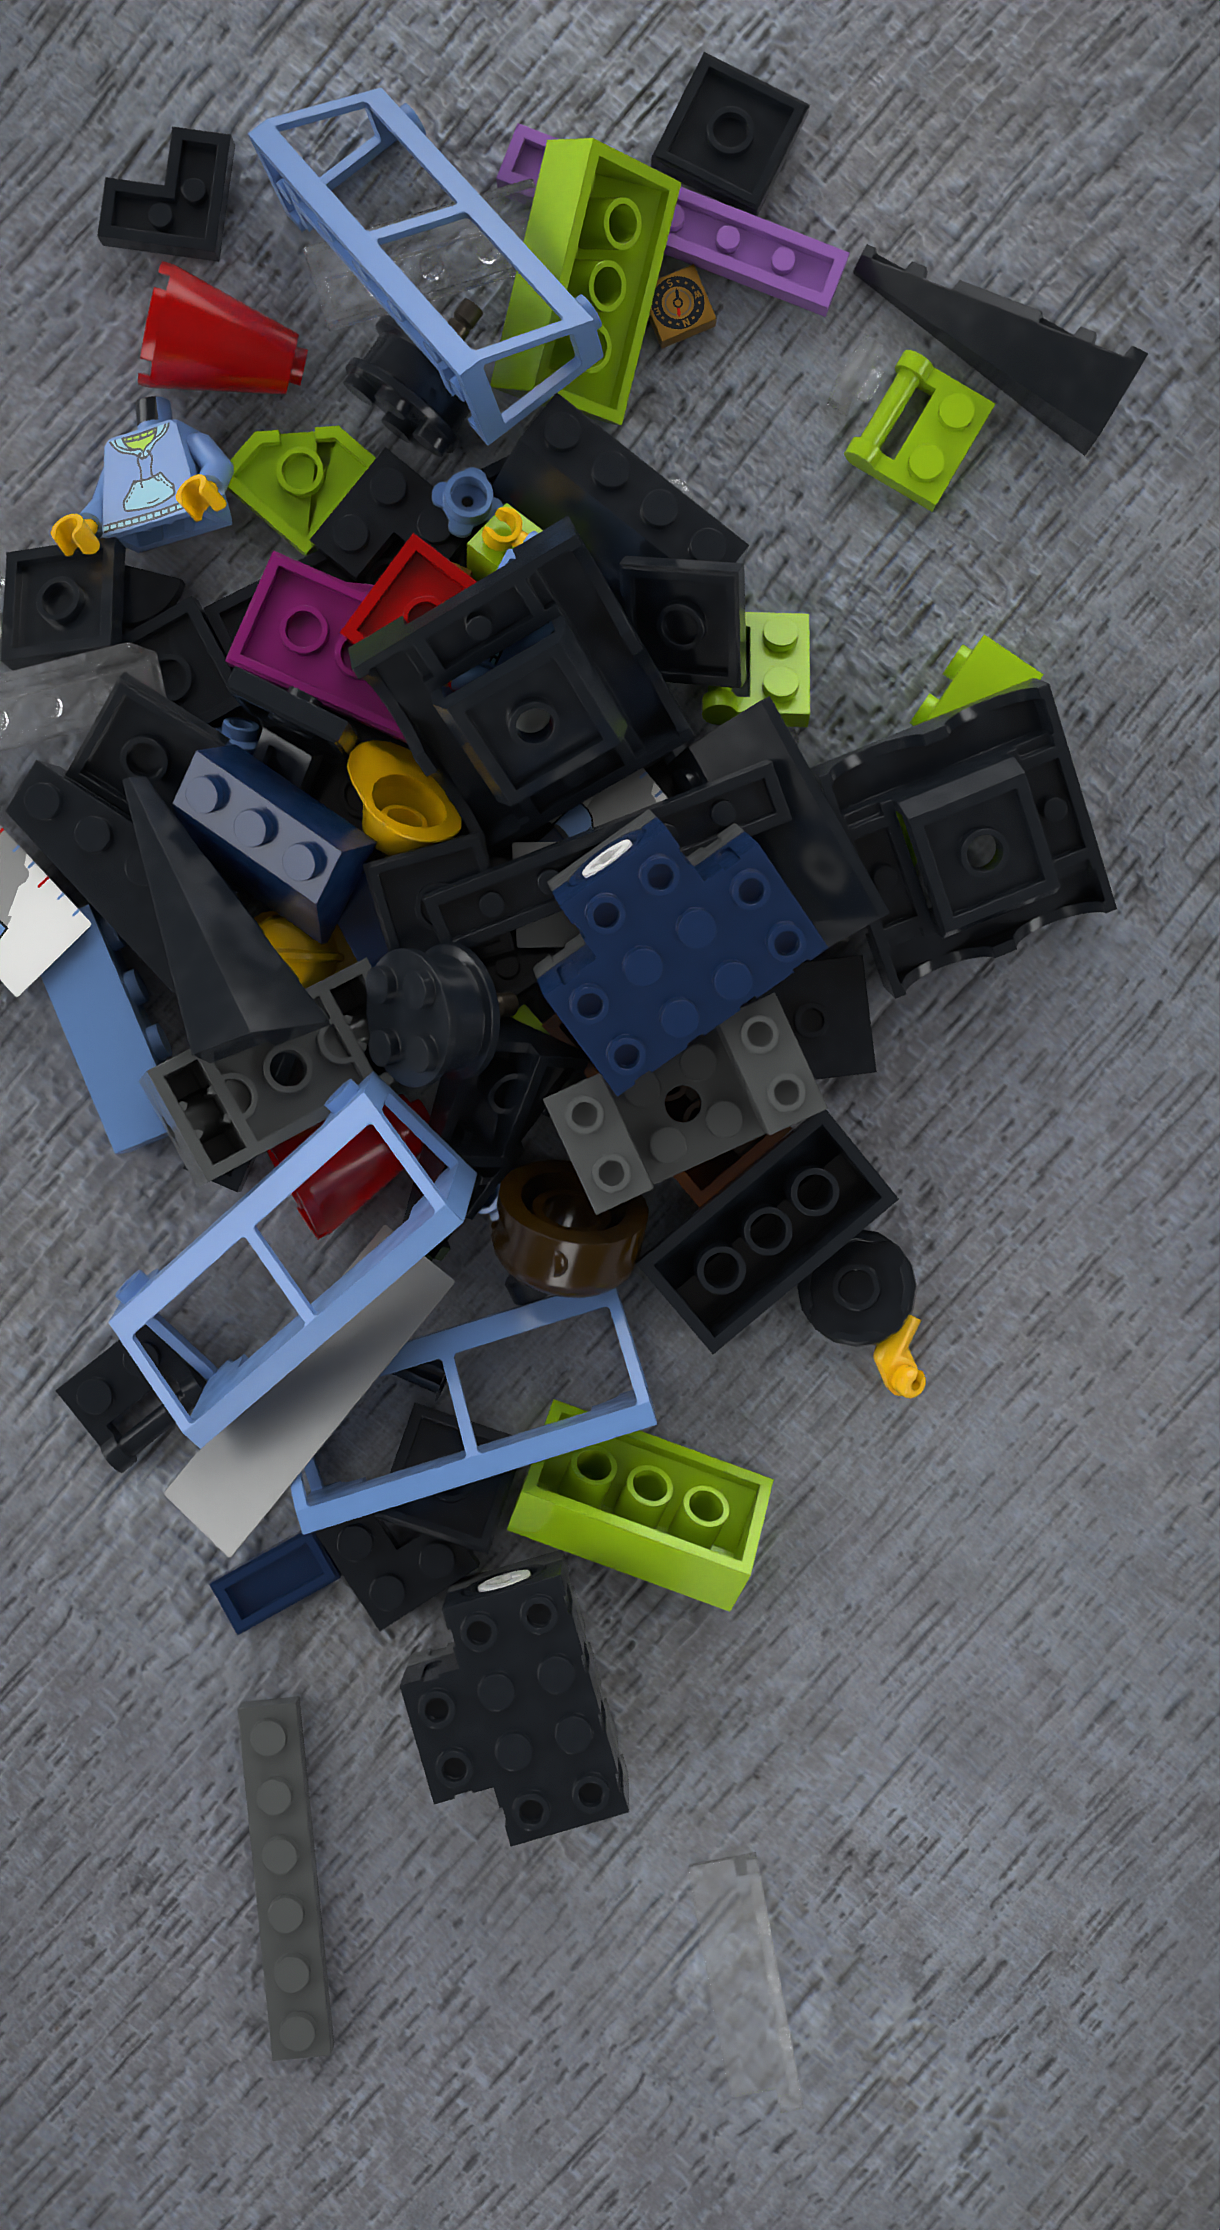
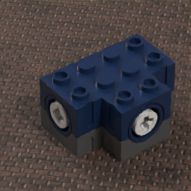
M648 809L547 881L560 908L570 922L576 925L580 933L565 943L566 947L552 957L550 955L532 968L543 996L617 1097L635 1085V1080L650 1070L652 1073L688 1047L687 1044L702 1033L706 1035L740 1011L741 1005L754 996L756 998L760 997L794 973L793 969L807 959L811 961L829 948L760 845L736 823L718 834V839L706 848L700 847L691 855L685 857L679 849V844L667 827Z

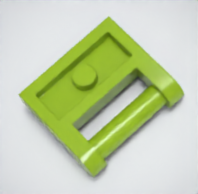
M905 350L894 367L897 373L895 379L862 435L852 438L844 452V457L856 468L933 512L996 403L934 368L932 363L923 355L912 350ZM918 388L930 395L931 398L896 458L893 460L884 455L880 449L915 389Z
M745 612L746 641H749L748 697H737L730 687L708 686V692L702 697V718L711 724L722 725L752 705L770 696L787 727H808L810 719L809 614Z

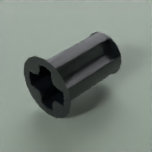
M440 1359L391 1373L436 1393L435 1401L438 1400L447 1383L443 1362Z

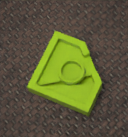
M339 425L314 427L315 431L284 434H281L279 430L256 431L230 460L234 466V474L227 490L305 557L318 551L312 546L310 542L311 537L376 459L375 456Z

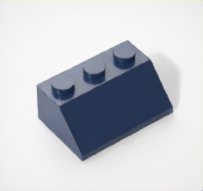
M236 744L197 750L173 801L176 817L181 820L189 831L188 834L222 875L320 944L328 943L364 871L363 863L369 861L377 841Z

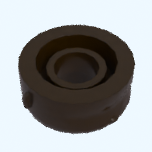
M546 1160L528 1163L512 1170L501 1181L496 1204L499 1218L491 1223V1237L495 1255L508 1273L516 1280L534 1290L565 1298L598 1296L611 1291L628 1280L637 1265L635 1263L636 1260L640 1258L648 1221L649 1209L642 1195L596 1215L572 1162L566 1160Z

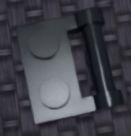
M145 1324L135 1333V1336L164 1379L172 1375L179 1384L180 1390L175 1395L187 1413L195 1408L207 1382L200 1373ZM120 1339L55 1390L100 1446L107 1462L120 1473H123L137 1462L136 1454L176 1423L164 1404H161L124 1435H121L112 1422L153 1390Z

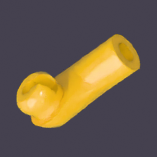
M910 1315L899 1332L884 1342L877 1344L873 1354L874 1362L885 1387L895 1396H903L909 1399L920 1395L926 1385L925 1374L923 1371L918 1370L908 1348L922 1321Z

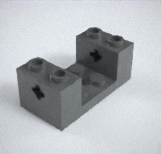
M367 957L305 989L314 1002L328 1016L329 1026L277 1046L270 1042H265L213 1063H208L193 1056L191 1049H188L149 1069L139 1080L140 1085L197 1187L212 1181L325 1120L331 1113L324 1106L326 1101L347 1080L352 1079L358 1085L374 1071L387 1085L396 1081L384 1067L377 1066L373 1062L369 1052L370 1033L367 1022L366 975L372 967ZM283 1052L291 1053L301 1061L303 1077L296 1086H282L271 1076L270 1063L276 1054Z
M775 993L740 1008V1011L706 1035L700 1034L687 1044L688 1047L652 1073L650 1070L635 1080V1085L618 1097L603 1076L598 1073L543 1099L596 1215L654 1189L653 1185L759 1136L764 1134L772 1135L828 1109ZM677 1086L692 1088L700 1098L698 1114L687 1122L673 1120L665 1110V1098L668 1092Z

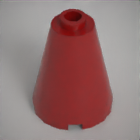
M162 261L158 273L170 278L166 290L157 287L153 288L140 359L152 362L151 374L138 373V385L156 389L281 395L287 394L289 383L301 386L308 349L297 347L298 333L182 268Z
M404 1094L398 1095L429 1124L430 1115L419 1099L409 1102ZM384 1104L382 1108L384 1115L417 1158L421 1154L423 1142ZM325 1120L267 1150L266 1152L274 1168L321 1127ZM368 1124L293 1191L291 1195L299 1206L297 1210L315 1238L319 1240L337 1229L399 1174L404 1167L374 1125Z

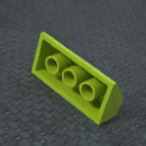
M594 138L547 140L523 243L574 298L582 294L592 304L602 322V327L597 332L604 354L602 359L557 393L591 419L614 425H622L681 182ZM516 271L500 342L561 321L557 314L518 271ZM567 335L496 360L490 383L491 388L521 399L575 357L570 336ZM551 398L544 402L541 406L545 407L547 403L551 400Z
M553 1399L544 1425L588 1411ZM639 1430L529 1464L507 1530L730 1612L752 1573L774 1479Z

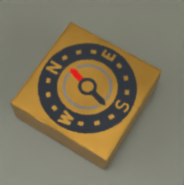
M694 264L657 280L648 318L661 349L716 326L717 318Z

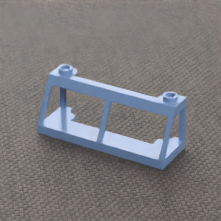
M377 88L267 118L248 133L288 217L301 232L305 229L309 232L315 229L437 368L449 393L452 396L456 394L461 401L467 402L472 414L468 418L470 426L488 446L604 357L597 332L602 327V322L592 304L582 294L574 298L426 137V131L421 120L407 103L399 107L382 88ZM365 108L374 130L373 137L321 177L317 176L279 133ZM398 140L456 205L376 230H365L333 194L332 190ZM470 219L557 314L561 321L478 350H472L380 245L458 220ZM569 335L575 357L504 412L500 413L486 376L484 365Z
M374 1071L358 1085L352 1079L342 1084L324 1105L331 1111L324 1124L161 1271L155 1269L148 1275L141 1269L136 1271L115 1294V1297L121 1302L108 1323L182 1433L200 1449L465 1220L477 1173ZM384 1104L448 1166L438 1176L435 1183L382 1111ZM368 1124L374 1125L424 1196L412 1207L408 1220L310 1304L258 1230L257 1224ZM241 1238H246L299 1315L249 1358L245 1354L235 1361L229 1358L217 1368L158 1312ZM145 1324L207 1380L191 1416H189L135 1336V1333Z
M616 1287L598 1296L585 1298H565L552 1295L530 1304L513 1307L408 1340L379 1377L440 1359L443 1362L465 1450L366 1481V1477L348 1482L338 1481L325 1486L314 1455L304 1468L311 1493L306 1496L302 1473L292 1482L290 1488L301 1531L305 1535L657 1425L655 1407L618 1288ZM603 1307L609 1308L633 1390L621 1393L611 1400L592 1406L589 1412L477 1446L454 1357L455 1354Z

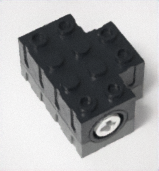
M562 1550L468 1576L449 1586L442 1612L447 1629H451L454 1642L448 1643L447 1647L431 1651L430 1648L411 1654L400 1683L401 1693L433 1803L438 1804L455 1799V1795L471 1790L472 1793L494 1788L499 1808H503L505 1814V1829L511 1847L629 1812L628 1770L623 1754L619 1753L618 1736L607 1698H603L600 1674L591 1643L587 1642L585 1622L574 1585L571 1586L569 1581V1567Z

